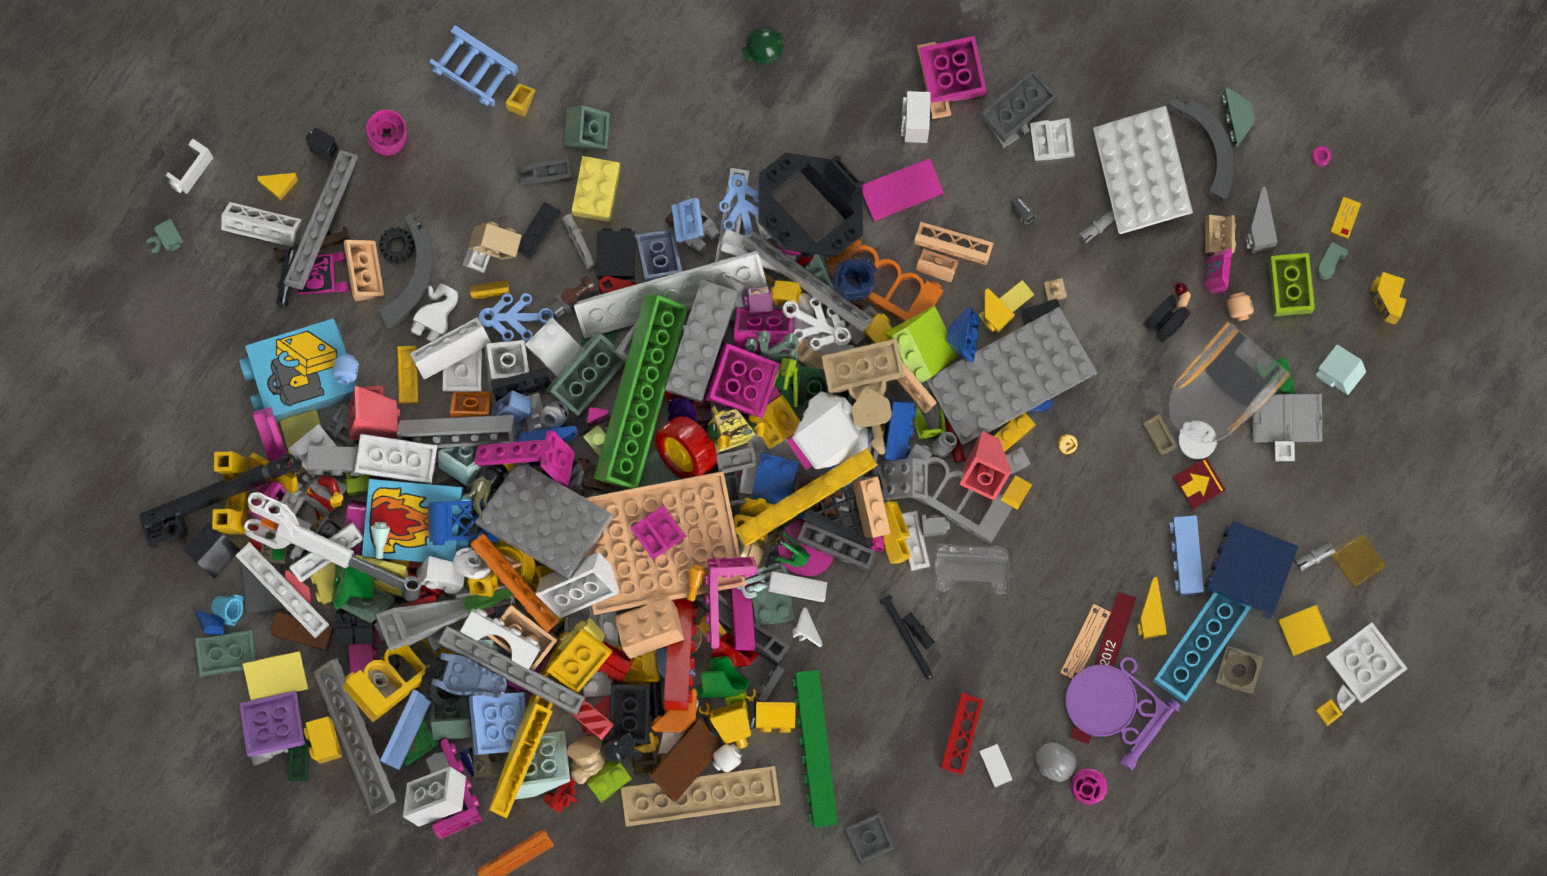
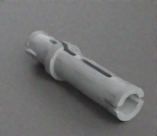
M1113 208L1096 221L1093 220L1088 228L1078 234L1085 244L1097 234H1101L1103 229L1115 221Z
M573 214L564 216L561 220L568 231V237L572 239L585 269L588 270L595 267L597 263L581 234V228H578L574 220Z

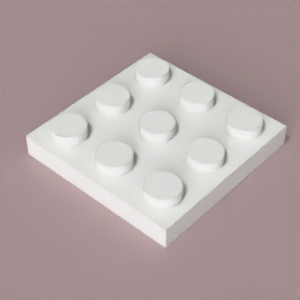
M1370 623L1325 657L1360 704L1407 670V667L1373 623Z

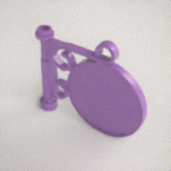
M1126 657L1119 664L1120 670L1109 665H1094L1076 674L1068 685L1065 695V706L1070 720L1078 729L1086 734L1106 737L1121 731L1122 741L1127 745L1134 744L1127 756H1123L1120 762L1132 771L1137 765L1136 762L1139 756L1160 731L1161 726L1172 712L1179 711L1180 705L1173 699L1167 700L1165 703L1162 702L1150 689L1134 678L1131 674L1136 671L1137 662L1131 657ZM1125 661H1131L1134 665L1130 674L1123 668ZM1132 681L1151 695L1155 702L1154 714H1145L1141 711L1143 703L1152 704V701L1144 699L1137 703V694ZM1136 709L1141 716L1152 717L1134 741L1129 742L1126 740L1125 734L1127 731H1133L1135 734L1139 733L1133 727L1126 728L1132 721Z

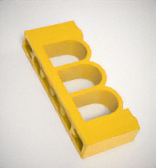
M426 638L422 639V641H423V642L429 647V649L432 651V649H431L430 645L428 644ZM408 645L391 651L387 649L382 660L370 662L363 672L361 670L357 673L351 672L344 679L345 683L342 688L368 718L374 722L409 695L413 689L415 690L423 683L422 676L425 675L426 672L424 671L427 667ZM442 648L434 652L436 657L440 656L441 652L447 654H456L455 652L447 648ZM395 654L402 656L418 674L406 683L390 665L389 656ZM372 670L381 671L398 690L388 698H385L368 678V672Z

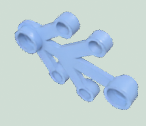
M735 174L728 180L729 191L723 201L719 202L718 209L721 212H727L730 209V202L736 194L737 203L729 217L723 221L722 227L724 230H732L735 227V220L741 214L745 231L743 236H747L753 231L748 211L758 217V208L745 200L744 193L753 197L757 203L758 192L747 185L746 178L743 175ZM736 180L741 182L740 187L735 185ZM722 203L727 204L726 210L721 208ZM727 221L731 222V228L726 227Z
M509 293L503 294L501 300L493 308H484L479 313L481 324L486 327L492 326L502 335L504 342L512 341L514 334L511 330H506L499 321H506L521 335L522 340L528 342L533 337V333L530 330H526L518 321H539L545 325L554 317L552 310L548 308L541 309L539 313H518L524 306L531 304L532 297L528 293L522 294L520 300L507 313L499 312L504 306L512 304L513 297ZM508 297L510 302H505L503 299ZM523 298H529V302H524ZM489 315L492 319L486 320L485 316ZM547 315L549 319L543 320L542 316ZM508 333L511 335V338L507 339L504 335ZM527 333L530 335V338L526 339L523 335Z

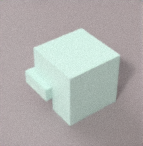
M1336 345L1320 365L1316 377L1330 387L1335 385L1337 389L1349 395L1364 376L1366 370L1360 358L1341 346Z

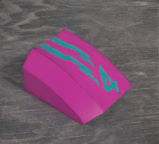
M1232 249L1218 251L1205 261V278L1202 285L1208 292L1224 294L1227 290Z

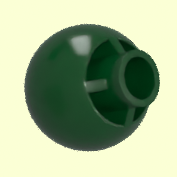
M760 27L750 33L746 41L747 45L742 48V51L748 62L754 60L758 64H771L780 58L785 40L781 32L778 33L770 27Z

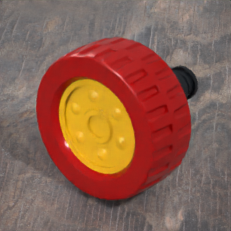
M679 416L666 423L656 433L655 444L660 458L667 468L680 479L706 475L715 467L717 453L713 442L708 440L709 422L701 427L694 420Z

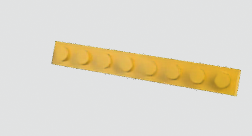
M868 448L735 530L743 544L748 546L878 466Z

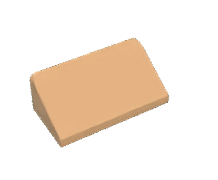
M923 249L916 271L952 282L959 261Z

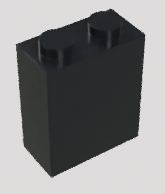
M602 228L601 231H597V280H601L605 276L635 280V231H632L630 228H621L620 231Z

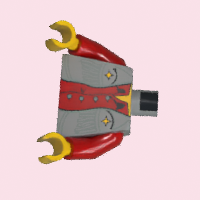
M324 473L323 475H318L315 480L305 474L299 482L308 489L304 499L313 506L317 520H319V522L315 523L316 531L319 523L326 516L329 517L336 507L342 505L343 494L347 489L346 485Z

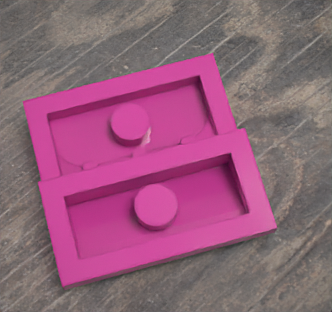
M662 505L631 527V530L653 560L687 537L665 505Z

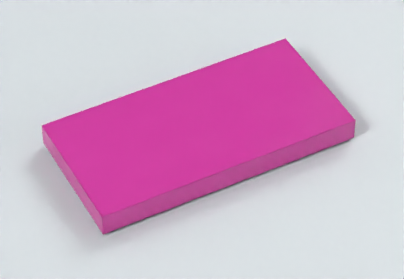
M930 158L868 182L863 186V197L873 221L944 194Z

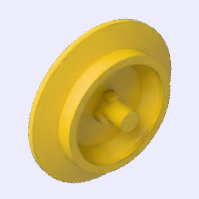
M500 538L499 542H493L498 551L522 563L521 566L514 569L527 584H531L536 571L535 559ZM498 577V584H503Z

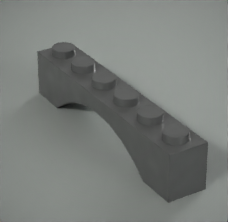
M718 593L719 622L733 632L731 604ZM705 594L696 595L694 603L704 611L709 612V605H706ZM753 622L755 650L777 666L789 651L790 646Z

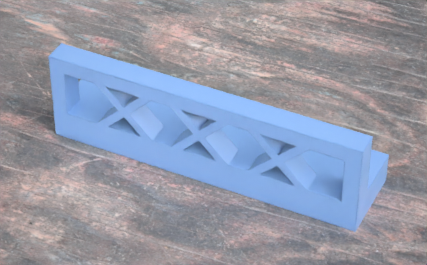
M414 689L380 760L400 770L431 704L430 701L425 699V696Z

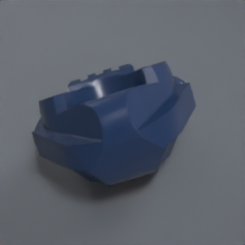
M865 257L860 261L857 259L845 260L836 267L833 277V288L846 300L867 298L875 288L876 280L874 274L877 272V268Z

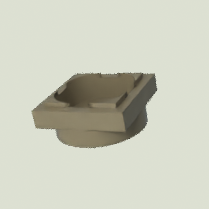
M1226 646L1215 683L1252 695L1264 657ZM1236 664L1243 665L1245 668L1244 676H1234L1232 673L1233 666Z

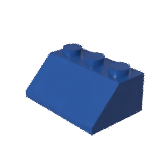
M890 398L892 416L885 425L883 439L886 451L882 457L888 460L906 459V455L909 456L911 444H908L909 437L913 436L914 426L911 425L912 418L916 416L917 407L914 406L912 401Z

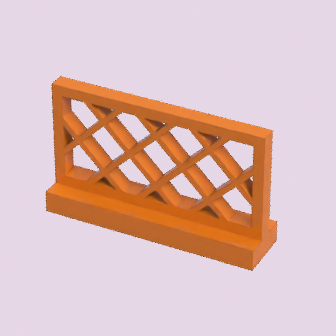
M542 829L478 868V875L505 876L553 847L554 844L545 829Z

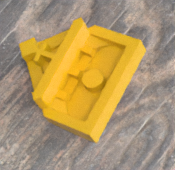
M745 498L747 503L741 505L740 515L755 517L774 504L766 503V500L763 498H758V500Z

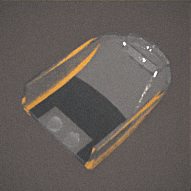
M1228 321L1174 384L1169 396L1170 418L1176 429L1193 441L1211 443L1222 440L1255 414L1291 374L1240 329Z

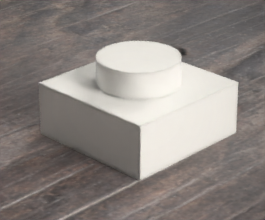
M1294 441L1274 442L1275 461H1295Z

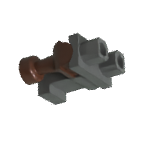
M587 275L580 279L582 284L576 288H566L562 295L560 292L555 294L556 300L549 304V307L556 318H559L564 313L568 316L573 313L572 310H575L573 303L598 294L596 286Z

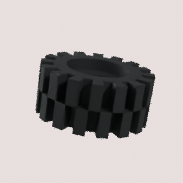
M391 227V230H385V233L380 236L381 240H379V249L382 256L391 263L405 262V259H409L411 257L410 254H413L414 243L410 233L405 229H400V227L395 229ZM399 238L404 242L403 249L399 252H393L389 248L391 240Z

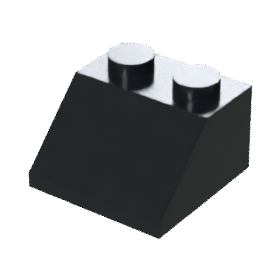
M208 522L183 551L213 578H216L240 549L224 534L212 529V524Z

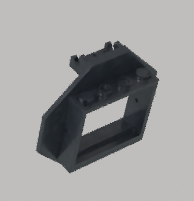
M784 153L759 172L758 202L756 203L758 207V223L784 250L800 252L807 260L814 254L837 257L863 236V186L865 182L863 180L859 181L840 161L842 159L840 156L826 159ZM801 174L813 184L845 219L844 222L817 243L773 197Z

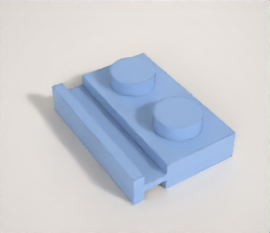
M693 198L679 202L676 205H671L677 242L681 243L684 240L704 236L699 199Z

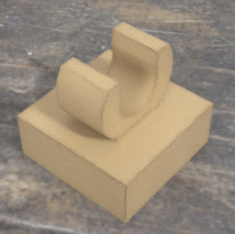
M1062 278L1043 283L1048 302L1067 297Z

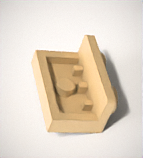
M1216 215L1205 216V253L1214 254L1225 249H1232V253L1235 252L1236 223L1234 215L1226 217Z

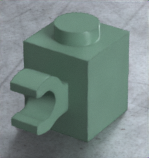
M171 219L154 227L158 236L149 238L146 241L148 245L156 243V247L151 249L152 253H157L161 249L162 244L167 251H173L178 249L181 243L184 242Z

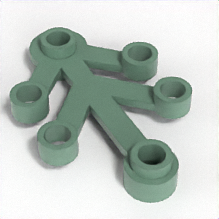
M767 331L759 332L758 341L761 347V354L759 356L775 360V362L780 364L783 358L798 361L799 353L794 351L798 348L799 339L797 335L788 333L782 342L769 349L770 333ZM752 338L747 339L745 348L748 352L756 354L755 350L757 349L758 342ZM784 349L790 350L787 354L779 353Z

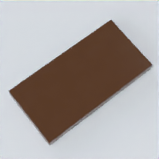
M697 718L650 772L649 776L673 802H677L712 761L714 752L724 744L709 732V728L700 718Z

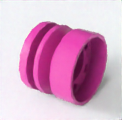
M388 109L379 110L368 120L366 127L367 140L373 151L384 156L394 155L401 151L406 142L407 131L405 121L400 114ZM390 132V137H383V133L388 134Z

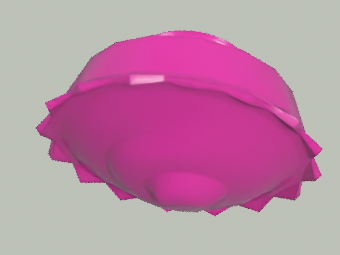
M1081 769L1071 779L1072 784L1070 788L1072 789V794L1082 804H1097L1107 794L1106 789L1108 785L1106 784V779L1096 769Z

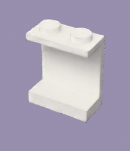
M194 139L188 145L198 157L181 181L170 173L166 174L169 179L168 183L178 193L183 191L187 194L213 159L210 151Z

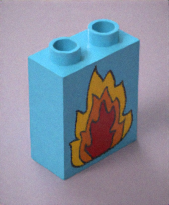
M369 479L362 556L375 558L376 546L371 526L375 525V522H384L386 526L390 527L384 546L383 558L424 562L431 556L453 562L457 551L463 548H470V540L445 541V545H433V542H429L428 502L473 500L474 496L471 498L464 497L465 487ZM458 505L452 506V515L456 518L463 511ZM473 505L468 509L471 515H473ZM464 514L462 518L459 520V522L462 524V519L470 518L466 514ZM457 523L452 528V536H458L461 533L462 528Z

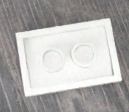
M482 349L443 369V392H482Z

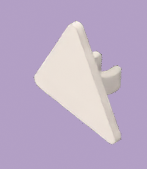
M802 608L797 627L792 629L793 637L798 636L799 641L807 638L817 646H823L807 608Z

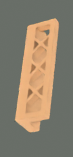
M920 222L914 241L915 245L987 265L993 247L992 242ZM922 229H930L934 236L922 235ZM947 234L952 242L939 240L938 237ZM962 239L967 240L970 247L959 246L956 242ZM980 244L988 246L987 253L977 251L975 247Z

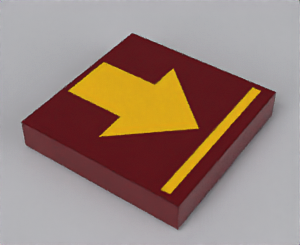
M1207 457L1173 476L1192 510L1226 491Z

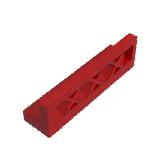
M961 693L941 769L961 775L964 774L983 703L982 699ZM968 700L978 703L977 710L970 715L966 710ZM969 718L972 723V729L964 733L960 726L962 721ZM964 737L967 747L959 752L956 747V741ZM959 756L962 761L960 770L950 767L951 759Z

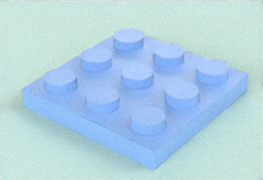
M524 692L506 693L500 698L487 695L469 696L475 755L509 753L526 710Z

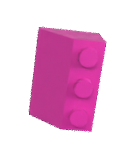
M737 308L734 345L747 351L745 348L746 340L752 338L758 342L755 351H761L760 342L758 341L759 332L767 331L770 333V340L768 342L770 349L782 342L788 333L794 332V317H786L782 309L750 314L749 308ZM786 309L788 313H793V310ZM784 349L781 352H788L790 350Z

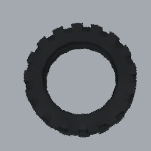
M438 656L435 661L433 660L430 663L429 668L425 669L424 672L426 673L422 676L423 683L421 684V689L425 699L439 707H446L447 704L452 705L455 700H458L460 695L445 690L437 693V686L431 685L433 678L440 679L446 664V660H442Z

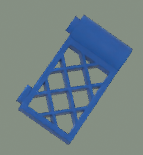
M473 500L428 502L429 542H433V545H445V541L477 539L483 532L491 542H499V538L479 527L480 530L476 535H472L468 531L479 517L478 514L473 517L468 512ZM458 505L463 510L456 518L452 515V506ZM480 505L481 511H483L485 507H482ZM464 514L471 519L466 527L459 522ZM457 523L463 530L458 536H452V528Z

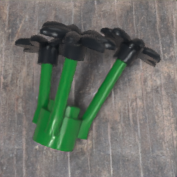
M781 525L769 532L768 536H771L774 531L777 533L774 534V539L770 541L769 555L765 563L766 568H768L770 560L787 563L795 568L799 565L803 568L811 554L806 552L805 548L801 547L789 536ZM783 536H784L788 541H790V542L796 547V549H795L794 547H792L791 545H789L788 543H786V542H785V539L783 538ZM779 544L792 551L791 558L793 561L772 553L774 547L777 548Z

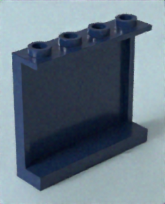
M1233 520L1231 526H1226L1223 536L1226 538L1224 543L1220 542L1216 553H1219L1218 560L1214 559L1210 568L1213 570L1212 576L1208 575L1204 584L1207 587L1205 594L1208 595L1212 591L1264 612V618L1271 619L1298 546Z

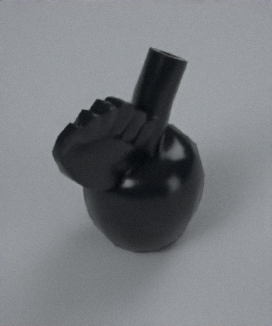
M624 734L620 738L607 739L602 742L600 748L601 757L613 763L622 762L626 755L640 759L642 751L633 749L635 741L631 734Z

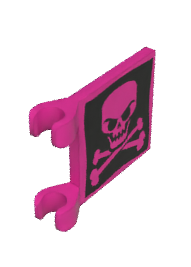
M339 252L317 255L303 290L297 288V295L348 292L349 285L346 282L335 284L334 262H347L346 254Z

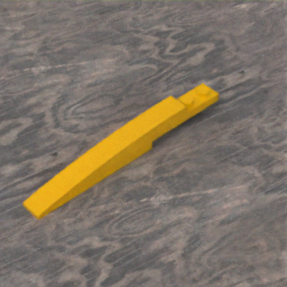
M564 633L560 634L546 668L542 669L540 673L560 685L562 682L546 670L561 652L558 646L561 641L560 637ZM533 693L513 740L489 808L490 811L504 818H507L553 712L551 711L553 703Z

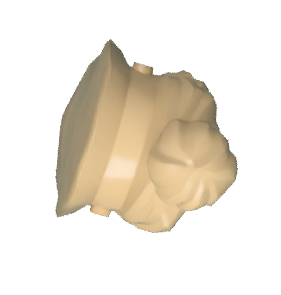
M595 735L581 737L569 745L566 753L567 756L572 758L570 764L571 777L580 785L584 784L589 777L598 773L605 763L600 754L602 740Z

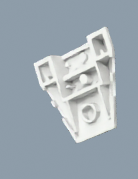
M822 391L809 400V406L803 413L804 417L798 424L792 437L815 469L832 467L836 464L840 465L868 448V428H860L854 423L852 405L844 397Z

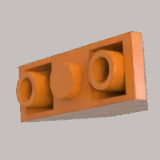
M695 688L689 691L693 692V702L689 703L688 711L666 710L667 713L663 717L659 715L652 722L653 726L651 729L653 732L683 733L696 721L697 691Z

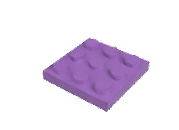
M297 691L239 703L248 757L305 745Z

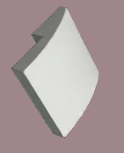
M1069 118L1030 123L1035 161L1075 156Z

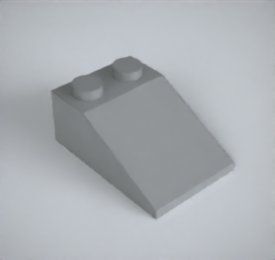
M1262 187L1257 196L1247 238H1245L1246 248L1250 249L1251 254L1273 250L1278 242L1266 187Z

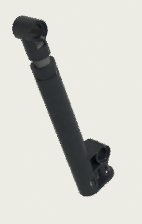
M286 453L281 458L267 463L265 467L263 465L256 466L254 469L251 468L140 513V521L149 546L154 549L157 548V544L164 541L169 542L174 539L184 538L187 534L184 516L268 483L271 477L275 479L290 472H297L302 467V460L296 455ZM292 458L293 465L289 468L288 461ZM177 525L178 532L174 534L173 529Z

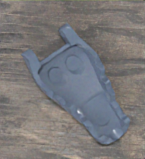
M441 652L439 658L446 660L441 680L433 678L431 685L457 695H487L494 698L503 696L507 686L506 678L490 672L467 657Z

